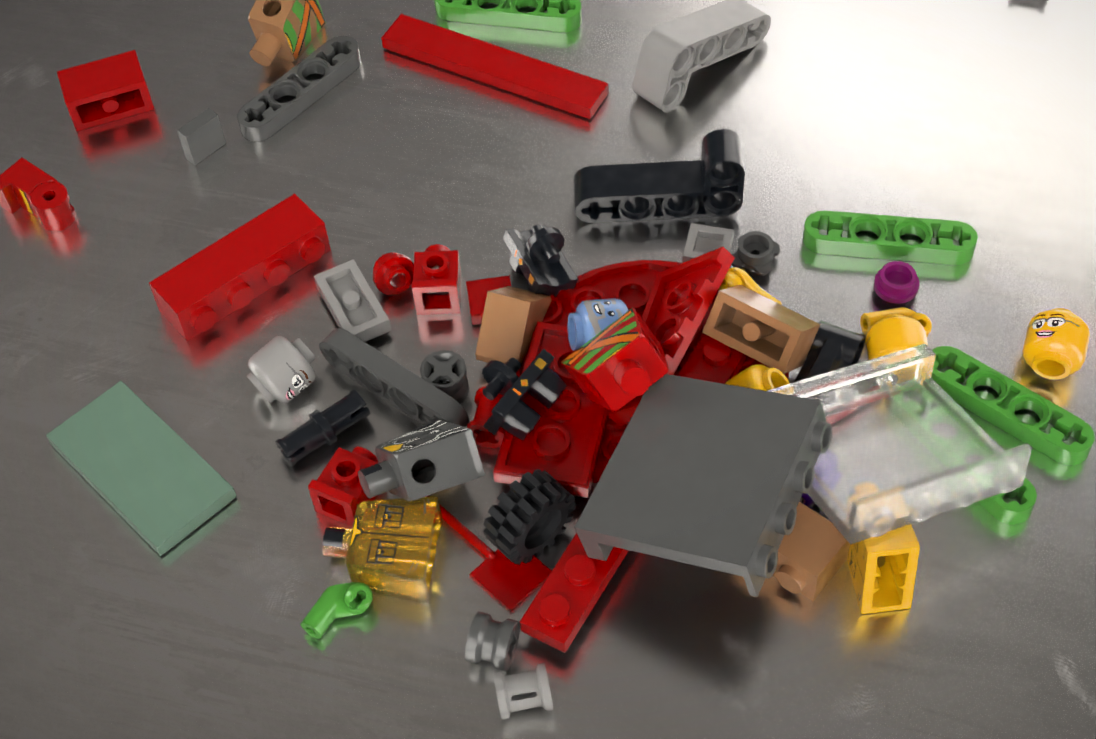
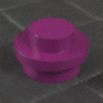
M892 261L885 264L876 273L874 279V290L877 295L883 300L895 304L906 303L914 299L920 286L915 269L902 261Z

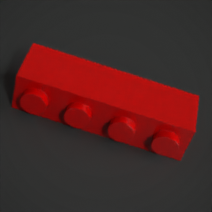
M294 193L149 282L159 311L183 338L189 341L331 251L325 222Z

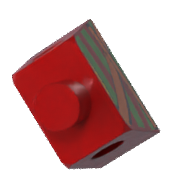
M634 307L561 361L588 399L612 412L619 410L636 396L644 394L652 384L666 375L669 370L661 344Z

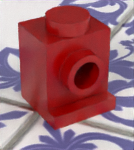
M435 244L427 247L425 252H414L412 292L417 315L461 314V266L458 250H450L444 245ZM449 292V295L426 296V293Z
M338 447L318 479H312L308 485L315 512L353 528L357 515L360 525L377 496L368 498L365 495L359 481L358 471L378 464L377 457L363 447H354L352 452Z

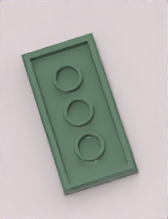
M119 381L46 434L53 448L160 556L237 497L234 488L122 381Z

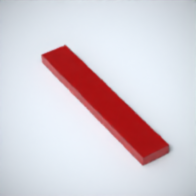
M400 14L381 37L382 46L385 49L588 119L593 117L609 94V83L404 14Z

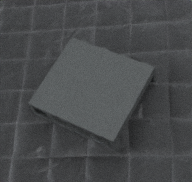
M669 374L664 375L644 393L574 527L587 556L607 561L613 547L734 574L744 578L750 596L758 597L765 579L771 578L776 570L778 549L784 535H790L794 529L797 517L796 508L803 493L807 494L813 485L814 467L820 453H825L831 443L832 426L826 421L821 400Z

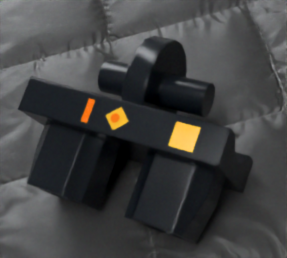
M545 224L534 225L530 230L517 231L513 228L506 229L503 240L512 253L509 262L516 273L522 276L525 275L530 284L528 291L535 292V294L554 295L557 297L560 290L575 288L578 278L561 252L565 239L559 229L546 227Z
M543 349L520 377L516 374L521 368V363L517 359L510 358L506 364L491 360L482 371L484 379L488 383L482 393L489 400H494L499 393L504 396L493 407L492 415L483 427L493 435L502 427L508 433L524 441L542 417L523 402L524 399L530 394L550 409L567 387L563 379L549 368L555 357Z

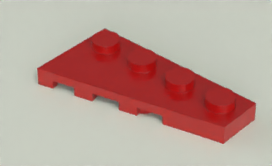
M724 247L659 272L656 276L642 319L662 346L669 367L666 374L674 375L735 259ZM644 394L636 396L617 411L612 412L608 410L607 416L619 426L629 423Z

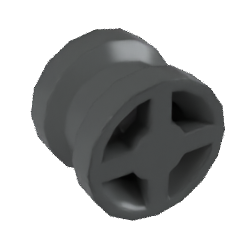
M441 350L433 352L423 360L420 367L421 378L451 396L459 404L463 403L469 392L464 359L453 351Z
M478 611L469 629L465 647V660L475 664L483 660L492 662L496 669L508 671L518 645L520 622L512 619H506L503 622L495 621L490 614Z

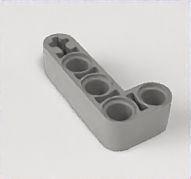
M725 0L655 27L646 36L642 44L633 79V91L663 112L669 113L679 106L685 96L692 72L758 45L765 38L771 27V16L745 0Z

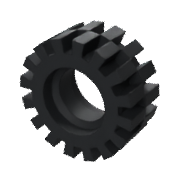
M540 469L534 470L533 474L530 472L523 474L520 483L517 480L513 481L509 485L511 490L507 494L502 492L497 497L500 500L499 504L490 507L488 513L491 516L484 520L483 525L486 528L483 530L486 538L512 563L514 562L518 565L522 561L524 563L530 562L533 555L538 558L544 553L545 546L551 547L556 542L554 540L557 534L562 535L567 529L563 525L571 522L574 516L571 512L576 509L575 497L545 470L542 472Z

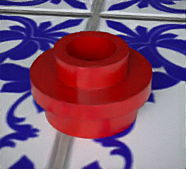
M390 252L382 255L375 262L373 282L383 294L397 295L406 291L412 285L414 263L406 255Z

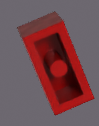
M135 50L57 71L65 104L76 132L155 110Z

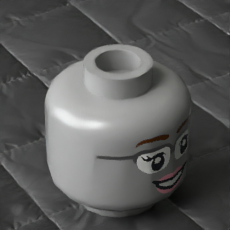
M276 336L249 359L248 365L251 372L247 375V378L269 403L275 399L281 403H288L315 380L316 374L310 363L316 357L299 337L291 343L286 337Z

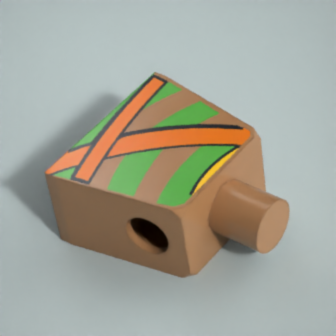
M256 0L249 13L248 21L257 41L249 54L255 62L263 66H270L275 57L290 62L297 61L326 24L319 1Z

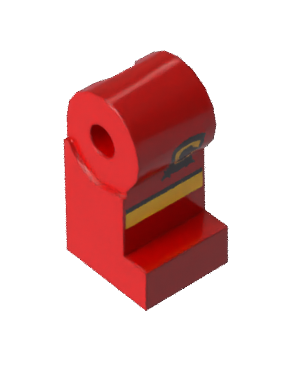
M23 157L0 174V205L3 209L14 214L18 209L23 208L37 217L41 226L48 231L65 230L75 221L76 212L70 204L67 188Z

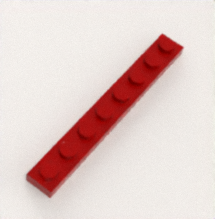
M703 334L677 376L725 384L729 379L738 374L747 359V355ZM576 533L521 618V632L566 653L629 550L613 547L607 561L590 558L587 556Z

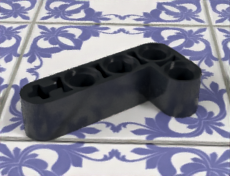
M719 129L708 133L702 141L701 160L584 167L577 171L573 179L576 216L581 221L587 223H611L732 215L741 208L743 203L745 171L740 137L736 132L729 129Z

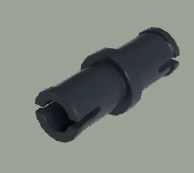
M352 390L350 394L324 411L315 410L309 414V421L282 439L276 440V445L279 449H282L280 452L293 467L296 465V462L326 443L330 446L338 440V434L362 418L371 414L368 407L364 408L366 403L356 390Z

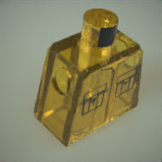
M422 497L413 501L388 499L361 502L357 506L352 529L327 527L325 529L323 555L325 557L346 558V567L351 582L365 583L373 592L428 604L443 524L438 497Z

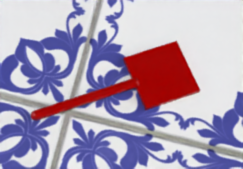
M430 495L420 498L423 503L425 500V504L487 558L469 575L510 613L544 584L552 572L534 555L528 563L523 561L520 565L512 563L499 549L494 552Z

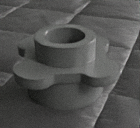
M760 231L748 232L739 237L738 250L732 254L735 259L731 265L756 272L758 275H767L772 271L773 265L771 262L773 257L779 255L780 246L766 233Z

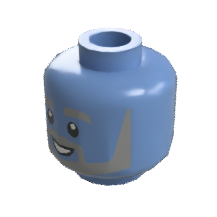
M616 298L582 301L577 306L575 313H570L568 317L567 333L571 349L576 351L628 312L626 304Z

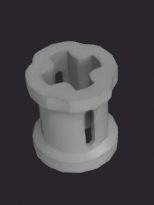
M545 663L537 664L536 670L504 675L502 671L493 672L501 719L510 718L511 712L536 707H543L545 711L554 710Z

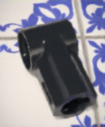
M821 320L819 322L821 325L807 358L792 385L793 396L821 400L823 410H826L833 401L846 373L852 374L855 370L865 345V336Z

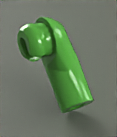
M360 582L329 586L300 624L301 627L311 636L321 639L334 619L359 615L369 609L373 601L371 588L365 583Z

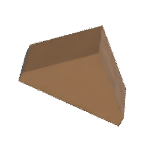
M512 286L488 291L475 353L476 360L487 363L491 360H496L506 364L510 358H515L522 365L530 348L537 321H543L551 304V296L535 294V292Z

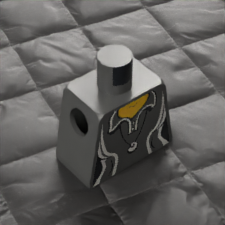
M440 419L376 446L375 453L379 463L358 471L361 487L368 498L389 491V493L407 501L417 500L485 476L472 430Z

